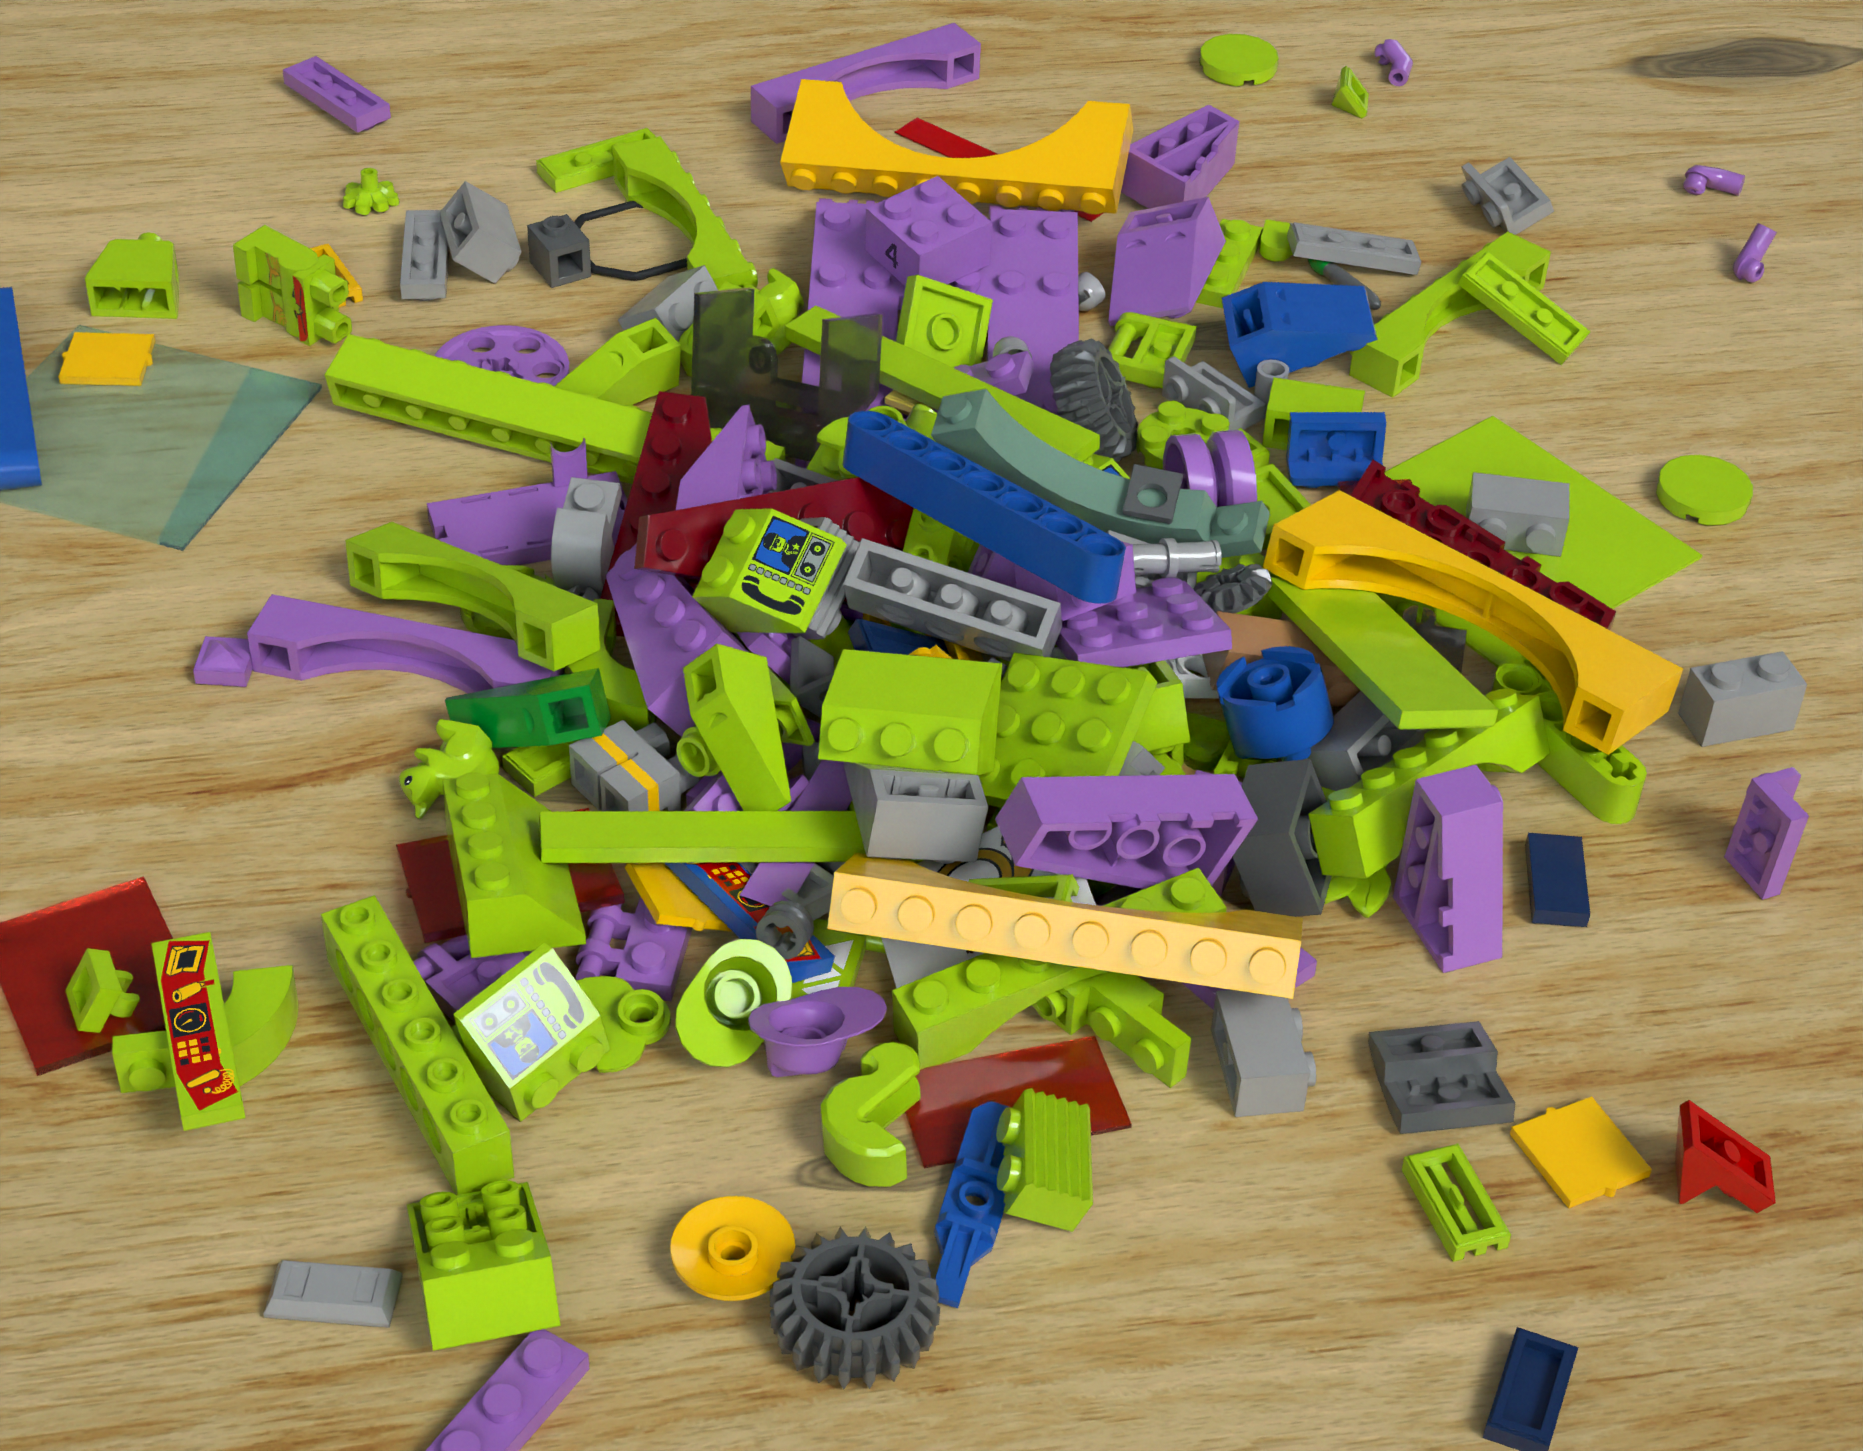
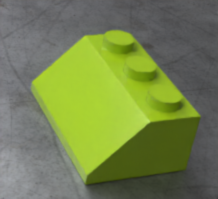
M843 649L822 704L818 759L973 775L994 772L1002 663Z

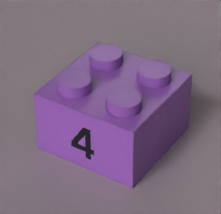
M939 176L866 208L865 251L904 286H906L907 277L912 275H920L949 284L990 265L992 222Z

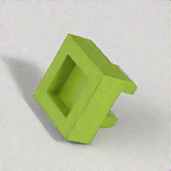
M87 948L65 990L78 1031L100 1033L110 1014L122 1018L130 1017L140 1001L139 994L126 993L133 980V976L129 972L115 970L109 951Z

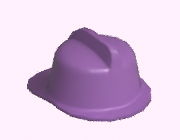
M836 987L791 1000L763 1004L751 1012L748 1022L751 1030L764 1039L767 1067L772 1076L785 1077L827 1072L835 1067L841 1053L845 1049L848 1038L873 1029L884 1019L887 1006L883 997L872 990L860 987Z

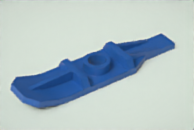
M993 1101L984 1103L972 1110L934 1228V1235L941 1254L940 1264L935 1276L936 1285L939 1288V1303L957 1309L970 1268L992 1251L1004 1213L1005 1203L1003 1201L1005 1194L997 1188V1175L1000 1164L1005 1157L1003 1155L1005 1146L997 1141L996 1133L1000 1116L1008 1106ZM966 1196L979 1197L986 1204L981 1206L973 1205L967 1201Z

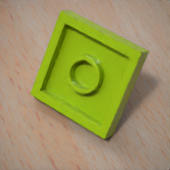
M920 275L908 276L896 342L952 368L959 365L972 366L982 363L993 299Z

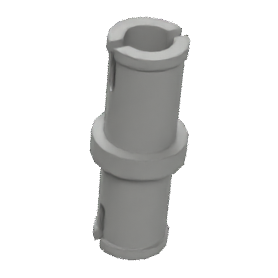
M1162 538L1159 543L1133 544L1135 575L1160 574L1162 578H1175L1178 573H1217L1220 570L1222 554L1217 540L1177 543L1174 538Z

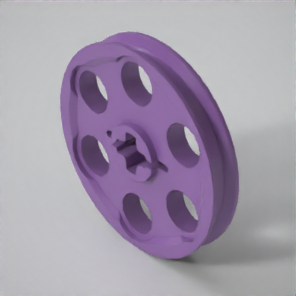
M487 326L464 332L446 342L434 355L452 361L460 360L471 366L494 372L502 371L513 377L536 383H548L552 386H555L569 374L567 353L556 340L540 331L520 326ZM481 347L492 349L490 351L482 353L472 351L476 348ZM522 349L537 350L536 352L529 354H523L518 352ZM542 373L556 374V376L551 378L537 377V375Z

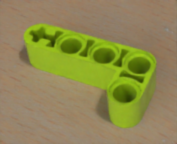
M1524 656L1498 667L1491 692L1510 688L1515 689L1517 695H1539L1551 754L1540 760L1537 764L1601 821L1610 824H1623L1632 820L1636 814L1647 775L1646 767L1623 745L1608 755L1563 731L1562 707L1556 693L1541 672Z

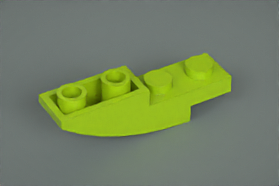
M1116 972L1102 973L1075 982L1032 1004L1042 1018L1047 1021H1053L1069 1035H1072L1084 1025H1089L1099 1038L1111 1042L1132 1058L1142 1071L1154 1075L1169 1088H1172L1186 1077L1191 1037L1162 1016L1164 993L1136 975Z

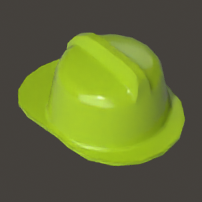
M738 939L724 944L708 958L682 994L676 1008V1031L681 1044L694 1059L708 1066L728 1068L745 1062L758 1050L764 1039L751 1030L748 1018L754 1009L763 1004L790 1000L792 976L787 962L775 948L759 940Z

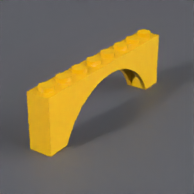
M801 79L780 164L787 186L796 187L801 190L825 189L835 190L844 194L861 192L892 197L939 176L970 204L980 202L1000 204L1005 207H1040L1049 211L1064 209L1084 211L1089 214H1117L1134 129L1130 104L1087 101L1080 111L1066 124L1050 135L1020 149L977 158L931 156L899 146L874 131L852 107L845 94L842 82Z
M1340 490L1273 525L1262 568L1303 590L1341 588L1388 594L1438 608L1481 627L1528 659L1550 683L1562 707L1563 731L1608 755L1669 711L1684 668Z
M855 853L834 872L827 929L1293 999L1302 940L1303 918L1252 910L1216 913L1162 912L1061 901L963 881L929 870L911 860L867 857L866 854Z

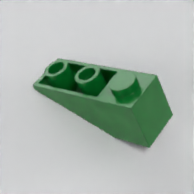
M599 668L447 697L445 699L450 721L479 726L490 738L492 748L550 746L602 736L611 719Z

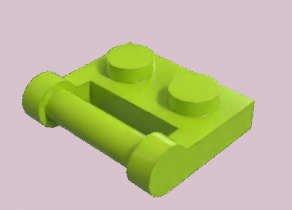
M1125 312L1119 317L1115 325L1116 334L1108 350L1112 353L1113 360L1119 363V370L1126 381L1144 384L1149 388L1163 389L1165 361L1175 356L1185 363L1195 342L1197 326L1134 312ZM1139 337H1143L1134 357H1124L1131 342Z

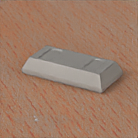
M282 1260L277 1265L264 1310V1318L390 1328L402 1273L386 1268Z

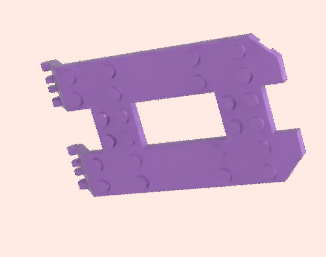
M819 198V202H816L808 310L815 305L896 342L898 311L902 309L906 286L865 251L866 208L876 204L875 200H866V204L858 203V200L849 199L847 203H836L832 199ZM989 205V220L992 222L990 265L947 285L993 299L988 324L987 361L993 358L994 346L1001 338L1013 336L1024 341L1030 350L1035 367L1027 391L1014 396L1060 416L1056 413L1058 409L1056 401L1052 397L1054 391L1050 384V377L1052 376L1050 363L1052 362L1053 354L1068 344L1079 341L1078 212L1064 209L1047 211L1040 207H1036V211L1028 210V207L1019 206L1017 210H1009L999 205ZM805 349L795 465L805 469L808 467L821 444L817 442V435L825 426L842 417H849L854 412L868 411L876 406H889L885 404V397L893 389Z

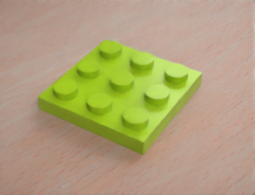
M1014 652L1001 681L994 772L978 775L987 804L1003 807L1021 777L1119 776L1158 682L1149 671Z

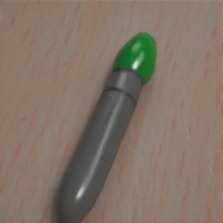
M1308 259L1311 268L1316 273L1324 275L1335 285L1364 286L1367 291L1370 309L1378 310L1381 307L1380 299L1371 289L1333 262Z

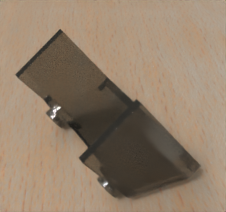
M738 288L694 293L691 395L706 397L710 428L723 429L741 406L749 405L755 425L761 424L763 426L767 441L785 447V456L811 461L821 444L817 442V435L825 426L842 417H849L854 412L866 411L877 397L880 379L882 314L874 313L822 319L820 381L818 387L777 377L778 356L775 347L767 338L753 335L755 289Z

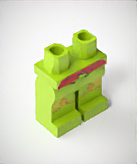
M266 225L233 244L237 279L241 280L237 285L242 317L253 322L265 317L284 326L287 333L291 336L299 337V341L308 346H311L321 338L336 344L352 332L351 318L339 312V305L345 302L349 294L348 281L336 275L333 258L325 254L318 257L317 253L312 249Z

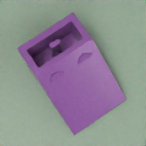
M1209 197L1129 213L1117 235L1108 319L1110 326H1115L1119 317L1125 312H1134L1156 318L1167 316L1174 319L1192 311L1226 242Z
M749 405L740 407L680 480L676 510L768 494L770 490H776V467L773 460L767 461L765 457V432L761 424L755 425Z

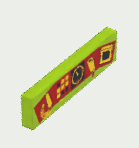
M211 932L151 943L183 1130L187 1131L246 1118Z

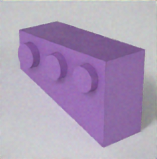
M1207 105L1132 143L1128 154L1121 193L1147 208L1207 197L1235 163L1239 121L1211 105Z
M1477 765L1416 779L1394 888V900L1442 973L1502 958L1503 800L1498 788L1488 782Z

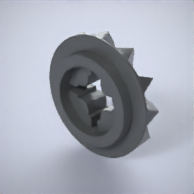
M1239 564L1234 568H1223L1217 574L1208 575L1206 581L1198 583L1193 589L1215 613L1217 611L1238 613L1258 603L1270 590L1272 580L1269 571L1263 569L1258 564H1251L1246 567Z

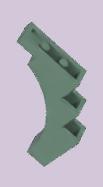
M987 389L942 397L931 436L937 443L1104 532L1111 530L1150 544L1159 543L1162 538H1174L1177 543L1217 540L1220 544L1222 558L1262 552L1270 515L1263 501L1216 507L1205 490L1180 489L1171 524L1127 516L1123 514V507L1130 479L1080 462L1042 441L1011 417ZM1153 488L1144 489L1137 495L1138 500L1147 507H1159L1166 502L1165 495Z

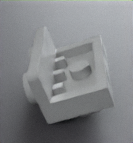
M1508 157L1482 174H1479L1469 162L1461 166L1466 182L1462 184L1466 197L1472 205L1475 206L1478 203L1481 205L1484 216L1493 228L1499 225L1505 233L1508 231L1516 235L1554 212L1551 200L1511 157Z
M1175 356L1165 361L1162 396L1169 401H1178L1186 408L1198 409L1210 414H1221L1229 420V430H1237L1239 428L1244 430L1265 419L1267 407L1265 402L1204 361L1192 367Z

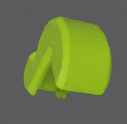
M884 1042L875 1045L862 1055L861 1075L845 1078L831 1087L820 1105L824 1154L840 1173L854 1182L866 1186L891 1187L907 1179L906 1148L900 1140L890 1134L885 1128L921 1099L920 1085L915 1077L920 1073V1063L918 1055L912 1047L898 1042Z

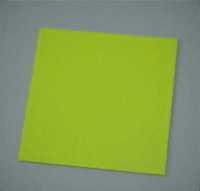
M1494 416L1385 471L1386 476L1400 485L1407 480L1420 488L1419 497L1432 505H1447L1465 517L1473 472L1569 483V523L1561 557L1506 551L1520 560L1525 556H1529L1541 564L1540 572L1557 583L1569 581L1612 609L1698 561L1703 556ZM1436 608L1437 624L1497 668L1504 663L1523 656L1513 647L1481 627Z

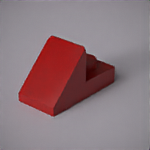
M1687 1100L1680 1104L1675 1153L1679 1204L1688 1202L1714 1186H1718L1725 1195L1734 1197L1756 1213L1775 1204L1770 1155L1692 1101Z

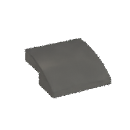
M1479 1021L1369 1032L1368 1044L1376 1075L1390 1114L1400 1134L1514 1122L1515 1101L1496 1071L1498 1051Z

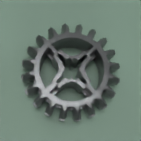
M1091 338L1068 344L1053 354L1052 362L1050 363L1052 375L1050 377V384L1054 391L1052 397L1056 401L1058 409L1056 413L1060 417L1100 435V449L1093 454L1113 458L1116 462L1121 461V458L1131 455V452L1135 451L1137 443L1136 428L1138 421L1134 413L1136 408L1132 404L1131 392L1127 388L1125 377L1122 376L1119 370V363L1113 360L1112 353L1100 341H1095Z
M866 1226L859 1234V1237H848L840 1227L834 1240L828 1241L816 1233L814 1240L811 1242V1249L796 1245L794 1253L791 1255L792 1262H781L780 1269L777 1272V1278H780V1280L773 1282V1288L770 1290V1307L773 1308L770 1310V1325L774 1334L778 1335V1345L781 1348V1353L793 1354V1363H795L797 1371L814 1366V1375L818 1383L832 1374L838 1376V1381L843 1390L851 1381V1378H862L870 1389L875 1382L877 1374L881 1373L895 1382L897 1375L900 1373V1365L915 1369L916 1363L920 1359V1352L929 1351L934 1340V1331H936V1326L939 1325L940 1307L937 1306L939 1303V1288L936 1285V1279L930 1278L931 1270L928 1267L927 1260H915V1252H913L911 1243L895 1248V1241L890 1232L881 1239L876 1240L871 1238ZM860 1298V1303H856L854 1315L850 1316L849 1312L854 1311L855 1299Z

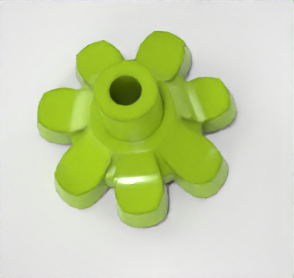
M364 168L360 172L361 184L351 182L346 185V195L343 197L342 204L346 209L355 207V212L368 215L371 212V207L377 212H384L389 210V205L398 206L400 201L398 194L394 191L393 183L390 181L378 183V171L374 168Z

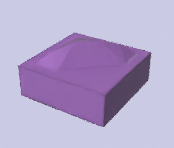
M205 636L193 669L195 684L247 687L253 670L248 639Z

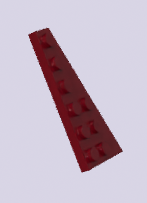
M658 392L608 572L615 566L618 558L637 543L639 517L676 510L680 480L712 443L706 397ZM683 577L696 590L699 584L698 580ZM605 579L600 599L613 600L607 579ZM615 607L616 636L625 637Z
M1374 459L1350 494V496L1606 629L1610 630L1612 628L1616 615L1615 610L1569 581L1557 583L1540 572L1541 564L1529 556H1525L1521 560L1504 550L1505 541L1449 506H1434L1419 497L1420 488L1406 480L1401 485L1385 475L1386 467Z
M856 477L639 517L634 569L700 580L704 567L710 561L724 533L727 521L737 509H774L797 520L826 517L831 519L834 524L839 525L840 529L847 531V534L853 536L854 540L861 542L863 538L903 551L914 508L865 480ZM846 597L842 603L844 605H848Z

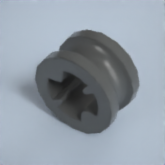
M781 900L773 903L758 922L756 928L757 940L775 948L784 959L794 958L804 949L805 944L813 935V919L809 912L800 904ZM776 926L779 928L789 926L794 933H791L789 931L782 934L778 931Z

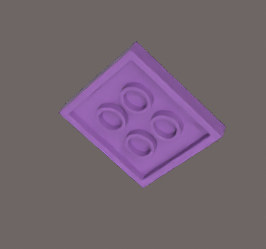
M1161 578L1153 581L1152 586L1137 588L1136 593L1063 621L1056 645L1067 660L1128 667L1232 649L1231 629L1186 581L1178 578Z

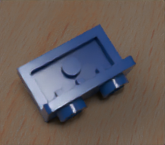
M1290 412L1286 462L1289 481L1292 485L1306 488H1317L1320 486L1352 487L1359 482L1373 459L1383 465L1387 423L1385 412Z

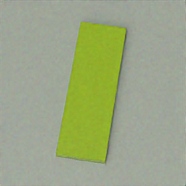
M1271 577L1272 586L1266 593L1268 597L1399 730L1490 728L1495 726L1499 709L1375 592L1341 588L1303 590L1280 577Z

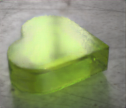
M1187 713L1190 742L1184 743V763L1193 770L1212 771L1216 768L1230 742L1226 722L1195 713Z

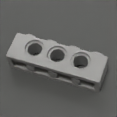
M863 538L843 583L850 609L1009 662L1014 652L1051 657L1062 629L1061 603Z

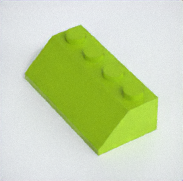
M467 773L458 778L443 779L447 839L471 958L534 951L544 942L552 948L586 944V934L568 863L541 862L540 811L551 810L498 773L488 775Z

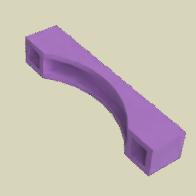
M951 23L752 85L751 122L776 144L784 142L788 133L801 79L842 82L849 101L887 90L903 88L949 89L977 80L980 73L981 43L957 24Z
M271 594L247 632L254 672L300 681L325 674L352 670H392L415 673L437 679L468 694L565 674L564 667L554 672L519 657L517 645L511 639Z

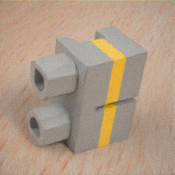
M622 720L607 727L602 736L581 739L569 745L571 784L598 810L602 809V811H661L665 808L669 811H681L680 794L695 786L699 782V777L688 773L679 762L677 755L668 760L664 758L670 754L669 739L665 731L655 722L635 731Z

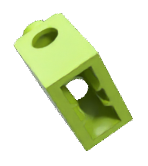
M150 232L141 234L138 240L114 239L109 241L85 277L91 315L177 319L179 309V271L174 243L164 241L157 234Z

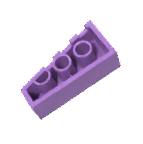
M636 543L630 550L624 552L618 558L615 566L606 574V579L647 708L682 737L686 729L696 726L690 716L683 667L715 644L746 652L749 651L732 632L726 629L692 597L695 590L683 577L634 569Z
M1235 774L1021 777L995 820L1015 866L1063 875L1073 874L1074 877L1146 889L1198 867L1212 886L1258 818Z

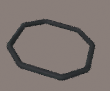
M629 201L581 214L574 223L580 229L585 221L636 207H644L635 201ZM687 258L642 271L631 272L596 266L590 259L592 273L633 281L687 267Z

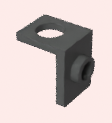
M1134 464L1123 507V514L1171 524L1182 485L1183 474ZM1153 488L1165 495L1166 502L1159 507H1147L1138 500L1137 495L1144 489Z
M799 636L791 640L790 692L796 697L800 706L821 718L822 704L834 675V657Z

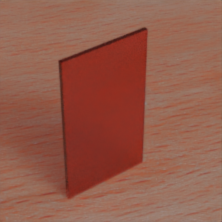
M1095 1036L923 1068L915 1076L920 1085L921 1099L905 1112L924 1169L956 1163L974 1108L989 1101L1012 1108L1022 1092L1033 1088L1035 1093L1043 1091L1046 1096L1054 1094L1057 1099L1065 1097L1068 1102L1077 1101L1078 1105L1088 1104L1090 1108L1091 1136L1132 1128L1130 1118Z

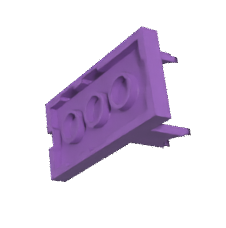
M583 438L578 448L570 452H559L551 444L553 482L427 503L428 519L435 539L500 565H525L551 560L552 535L557 508H563L571 477L620 483L616 471L587 476L585 438ZM621 483L622 496L612 533L619 532L628 501Z

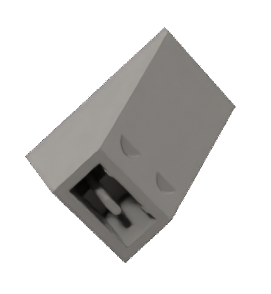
M844 762V769L867 857L923 859L943 864H950L956 861H977L988 810V804L978 775Z

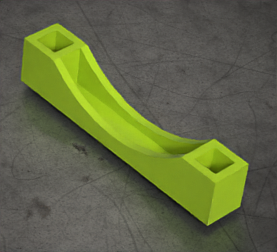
M661 136L613 146L614 182L627 202L635 201L642 205L644 209L667 219L678 227L690 240L693 248L687 256V270L705 265L718 290L725 281L740 287L745 282L757 287L758 277L755 266L752 262L746 261L741 253L738 241L730 238L725 230L722 218L715 216L710 209L706 195L699 193L691 173L684 171L680 165L677 153L670 151Z
M1508 231L1492 243H1487L1482 250L1469 259L1460 262L1455 269L1445 276L1437 278L1432 285L1419 294L1411 296L1405 304L1392 313L1386 314L1374 326L1378 340L1367 343L1359 350L1350 351L1352 359L1349 376L1392 398L1419 379L1425 344L1437 330L1456 318L1489 309L1457 284L1462 275L1486 250L1538 291L1544 288L1551 252Z
M389 522L345 540L349 580L352 587L381 599L436 602L479 613L497 622L510 633L517 645L519 657L554 672L600 651L598 603L394 522Z
M1510 688L1489 692L1485 697L1499 709L1495 726L1490 728L1430 730L1424 734L1425 739L1415 746L1395 752L1393 760L1387 764L1364 772L1359 782L1349 788L1331 793L1328 796L1329 801L1308 814L1322 875L1368 878L1399 857L1404 843L1416 779L1472 765H1477L1481 771L1523 773L1551 754L1539 695H1517L1516 690Z
M1199 867L1103 905L1125 909L1184 913L1226 912L1227 909ZM983 953L892 990L894 1033L900 1043L906 1044L915 1050L919 1058L920 1073L972 1052L997 1028L1045 996L1075 982L1110 971Z

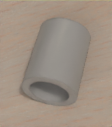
M1270 359L1260 362L1257 366L1254 396L1265 402L1268 406L1273 377L1288 379L1289 367L1279 360Z

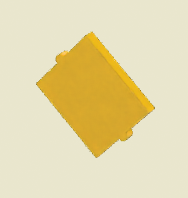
M74 332L68 351L62 353L63 365L58 376L60 384L141 386L147 366L153 364L151 354L156 342L154 334Z
M626 863L625 870L656 924L692 927L696 931L711 929L733 932L665 863Z
M1592 1096L1559 1109L1548 1107L1544 1115L1511 1127V1137L1568 1209L1602 1195L1614 1197L1617 1189L1650 1177L1651 1167Z

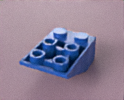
M1262 282L1222 298L1229 347L1248 388L1255 386L1257 366L1264 360H1279L1289 367V373L1304 367H1314L1325 359L1346 351L1359 350L1367 343L1378 340L1367 291L1364 286Z

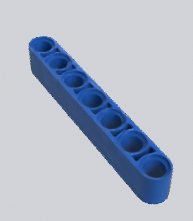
M12 287L0 288V491L42 485Z
M858 411L849 416L842 463L847 471L1078 599L1095 604H1105L1117 598L1126 550L1124 543L1119 539L887 415L874 411Z

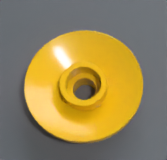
M744 1196L719 1197L697 1205L678 1222L671 1238V1260L679 1278L695 1292L723 1301L746 1300L770 1291L773 1288V1282L780 1280V1278H777V1272L780 1269L781 1262H792L791 1255L795 1250V1237L787 1219L771 1205Z

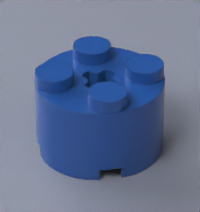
M1272 647L1261 650L1263 659L1247 664L1244 656L1227 666L1219 675L1216 685L1235 755L1242 759L1280 758L1283 762L1307 759L1311 755V747L1320 742L1329 733L1334 724V715L1320 664L1315 662L1314 655L1310 651L1299 647Z

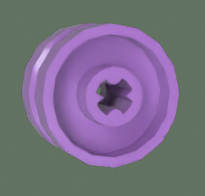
M1242 431L1212 432L1206 443L1200 435L1195 433L1171 435L1166 441L1163 455V470L1183 474L1181 489L1205 490L1216 507L1257 501V483L1253 456L1248 440Z

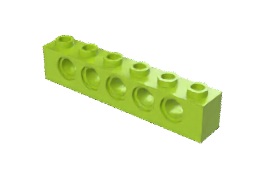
M373 895L322 913L321 919L328 962L454 1193L460 1195L481 1191L489 1183L514 1178L510 1130L376 896Z

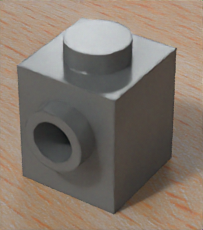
M567 214L550 216L544 219V221L527 225L529 261L551 288L591 277L589 239Z

